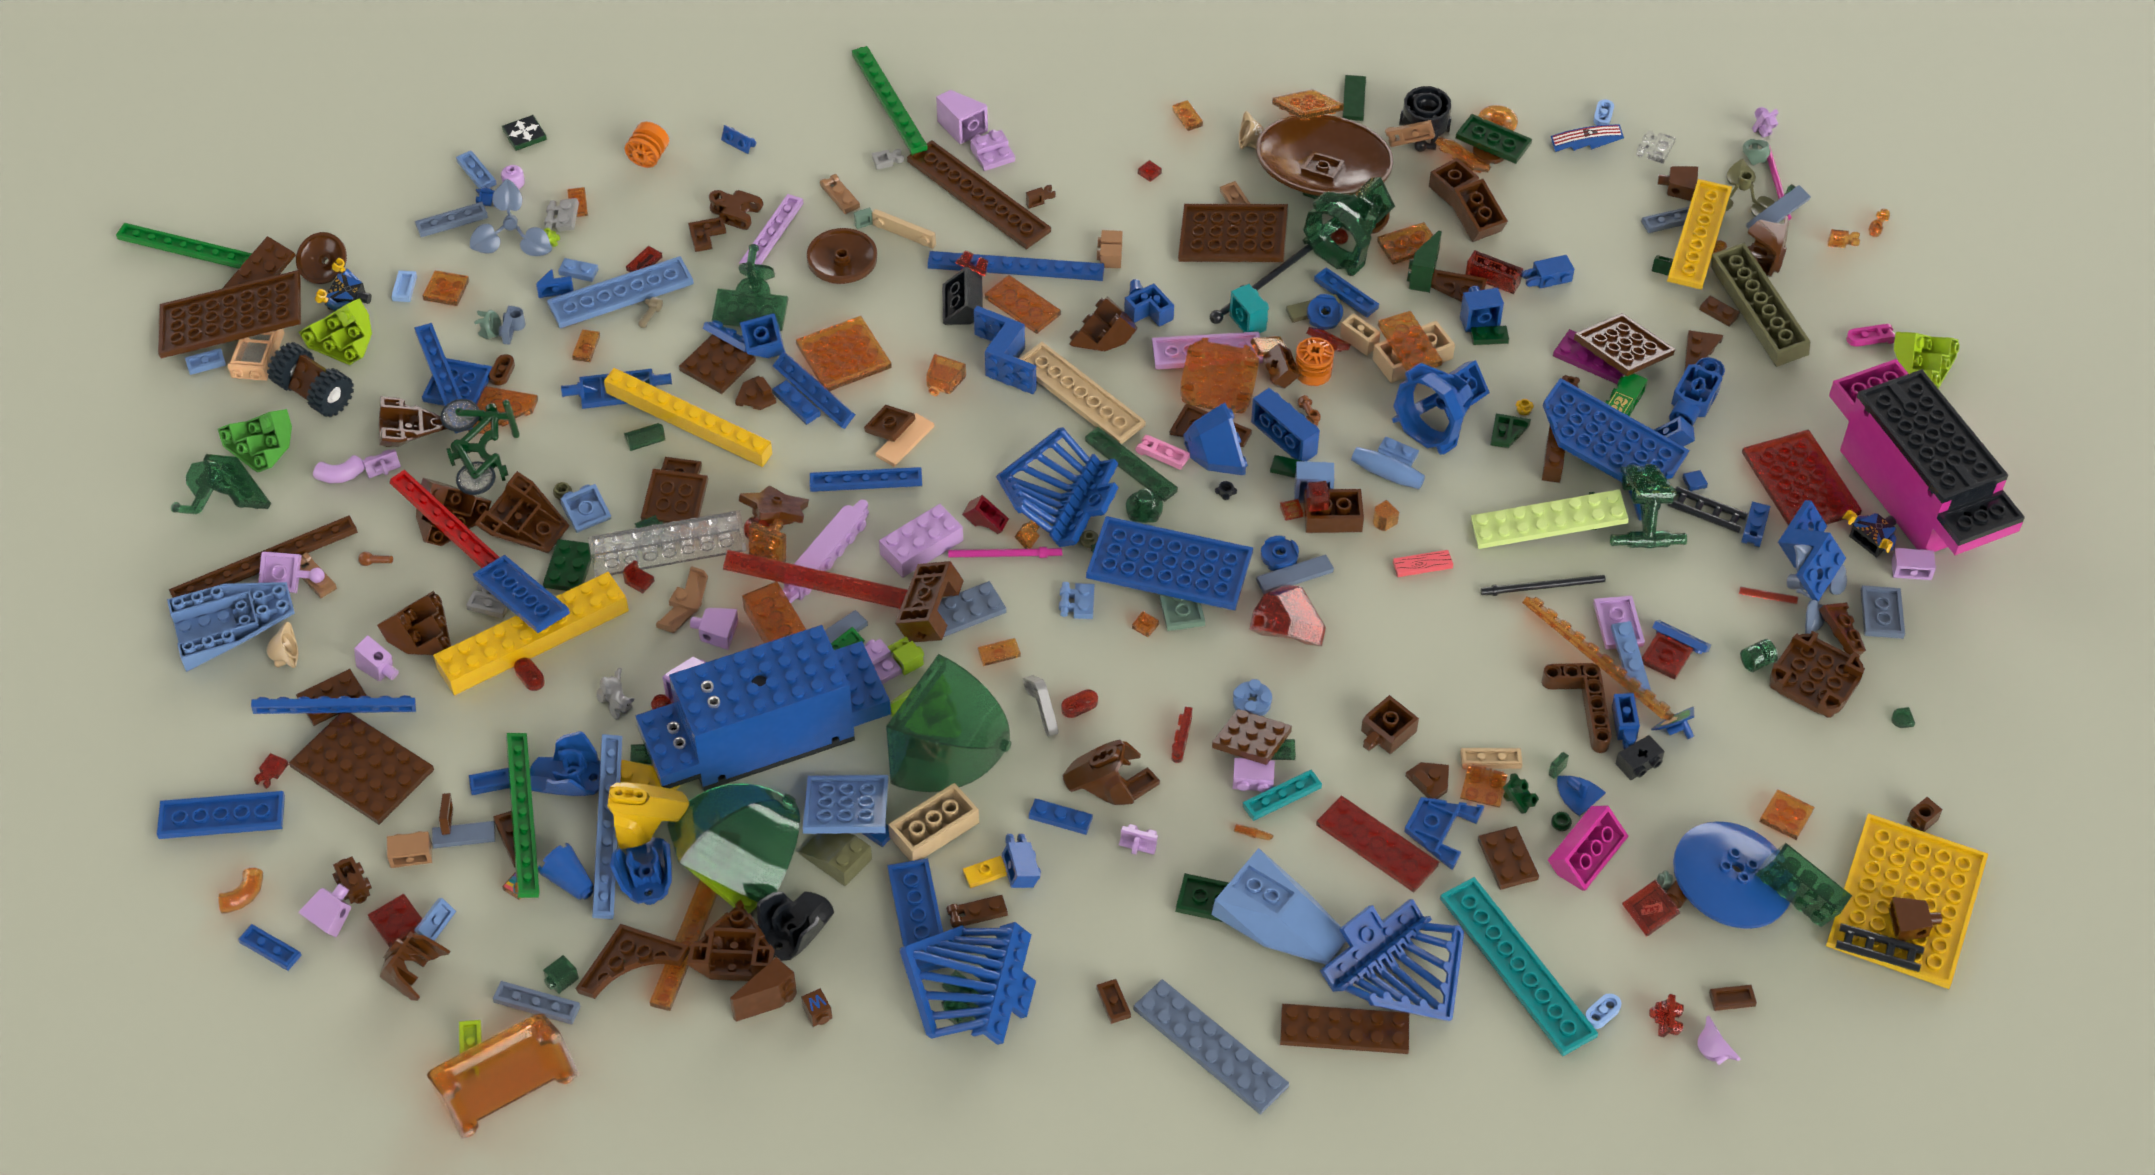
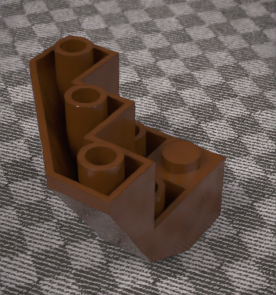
M1108 296L1105 299L1101 297L1095 305L1097 309L1092 315L1088 314L1082 321L1084 323L1083 327L1079 331H1074L1070 336L1072 341L1069 343L1073 347L1105 352L1126 344L1138 327Z
M423 478L421 485L469 529L475 526V522L485 510H489L492 502L478 495L466 494L457 487ZM416 508V519L425 543L443 546L451 541Z
M434 591L399 610L377 625L386 641L406 654L434 655L451 647L442 600Z

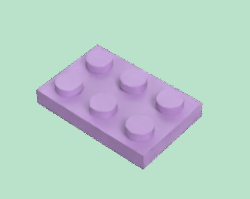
M1632 596L1594 599L1593 605L1605 650L1617 649L1611 625L1631 621L1638 647L1644 646L1645 641Z

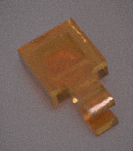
M1831 229L1828 246L1846 248V244L1859 246L1860 233L1852 232L1849 234V231Z
M1030 520L1022 525L1015 538L1025 549H1031L1040 536L1037 533L1040 526Z

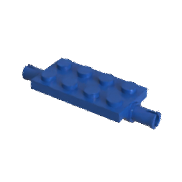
M652 369L624 372L654 387L672 385L671 373L654 375ZM608 374L579 377L580 382H577V384L561 386L562 397L575 395L581 397L582 409L628 404L606 393L604 380Z

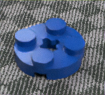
M1329 294L1316 296L1307 307V317L1310 325L1319 329L1328 330L1335 328L1343 316L1341 303L1339 304L1336 298ZM1325 308L1330 314L1323 315L1321 311Z
M1272 536L1261 547V559L1271 571L1297 564L1299 548L1292 539L1289 541L1285 539V536ZM1277 551H1280L1281 553H1284V554L1278 555V554H1277Z

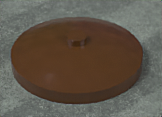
M836 228L825 231L815 237L807 249V263L811 272L821 280L835 284H847L863 279L873 271L878 258L874 241L867 234L850 228Z

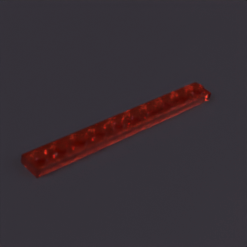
M727 550L723 570L901 609L908 591L907 589Z

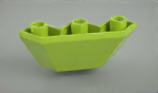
M359 298L327 317L299 331V334L309 349L351 365L364 357L372 330L369 313Z
M1896 332L1894 352L1899 363L1908 374L1922 369L1939 389L1957 358L1960 344L1958 343L1959 339L1932 337L1913 332Z

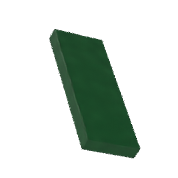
M1345 75L1342 118L1363 121L1366 76Z

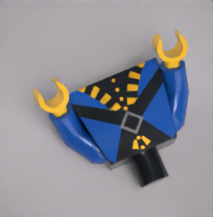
M337 258L336 263L332 265V269L342 273L337 274L327 293L323 289L317 291L315 301L317 303L324 302L329 310L334 311L359 298L362 303L370 304L372 295L365 292L363 283L348 268L345 269L343 267L345 263L341 258Z
M1848 510L1842 517L1848 520L1849 525H1853L1849 537L1876 558L1884 550L1889 553V551L1895 549L1896 520L1894 517L1888 516L1884 519L1878 513L1870 516H1857L1851 510Z

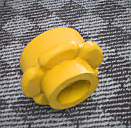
M1528 399L1518 400L1516 402L1517 412L1520 415H1529L1534 405Z

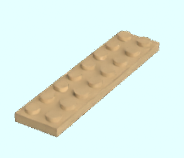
M1039 343L1019 358L1036 365L1037 382L1119 446L1145 427V420L1045 343Z

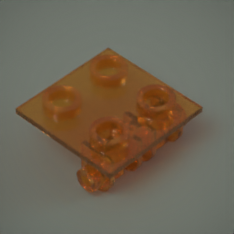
M1474 764L1472 766L1468 765L1460 799L1500 808L1504 792L1503 786L1506 784L1508 774H1505L1504 771H1492V768L1486 770V767L1482 769V767L1474 766Z

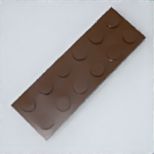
M1282 1004L1280 1045L1408 1054L1409 1013Z

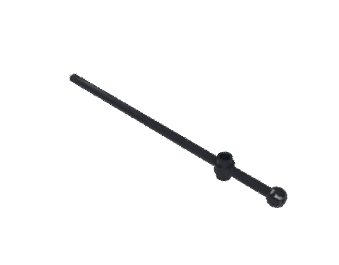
M1338 221L1252 287L1257 291L1341 229L1344 226L1342 222ZM1230 303L1221 310L1211 312L1209 317L1212 323L1219 324L1222 322L1224 316L1230 312Z

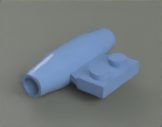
M1386 436L1380 444L1378 451L1356 447L1351 461L1370 473L1399 485L1420 489L1425 479V475L1411 467L1418 456L1419 450Z

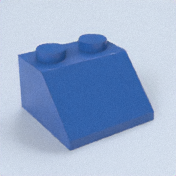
M775 313L740 322L747 354L769 359L780 356L782 352H785Z

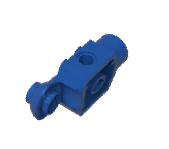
M1706 357L1700 359L1696 364L1688 365L1674 390L1671 403L1674 408L1669 415L1670 421L1681 416L1693 426L1698 417H1706L1719 393L1722 377L1725 373V368L1721 361L1716 358Z

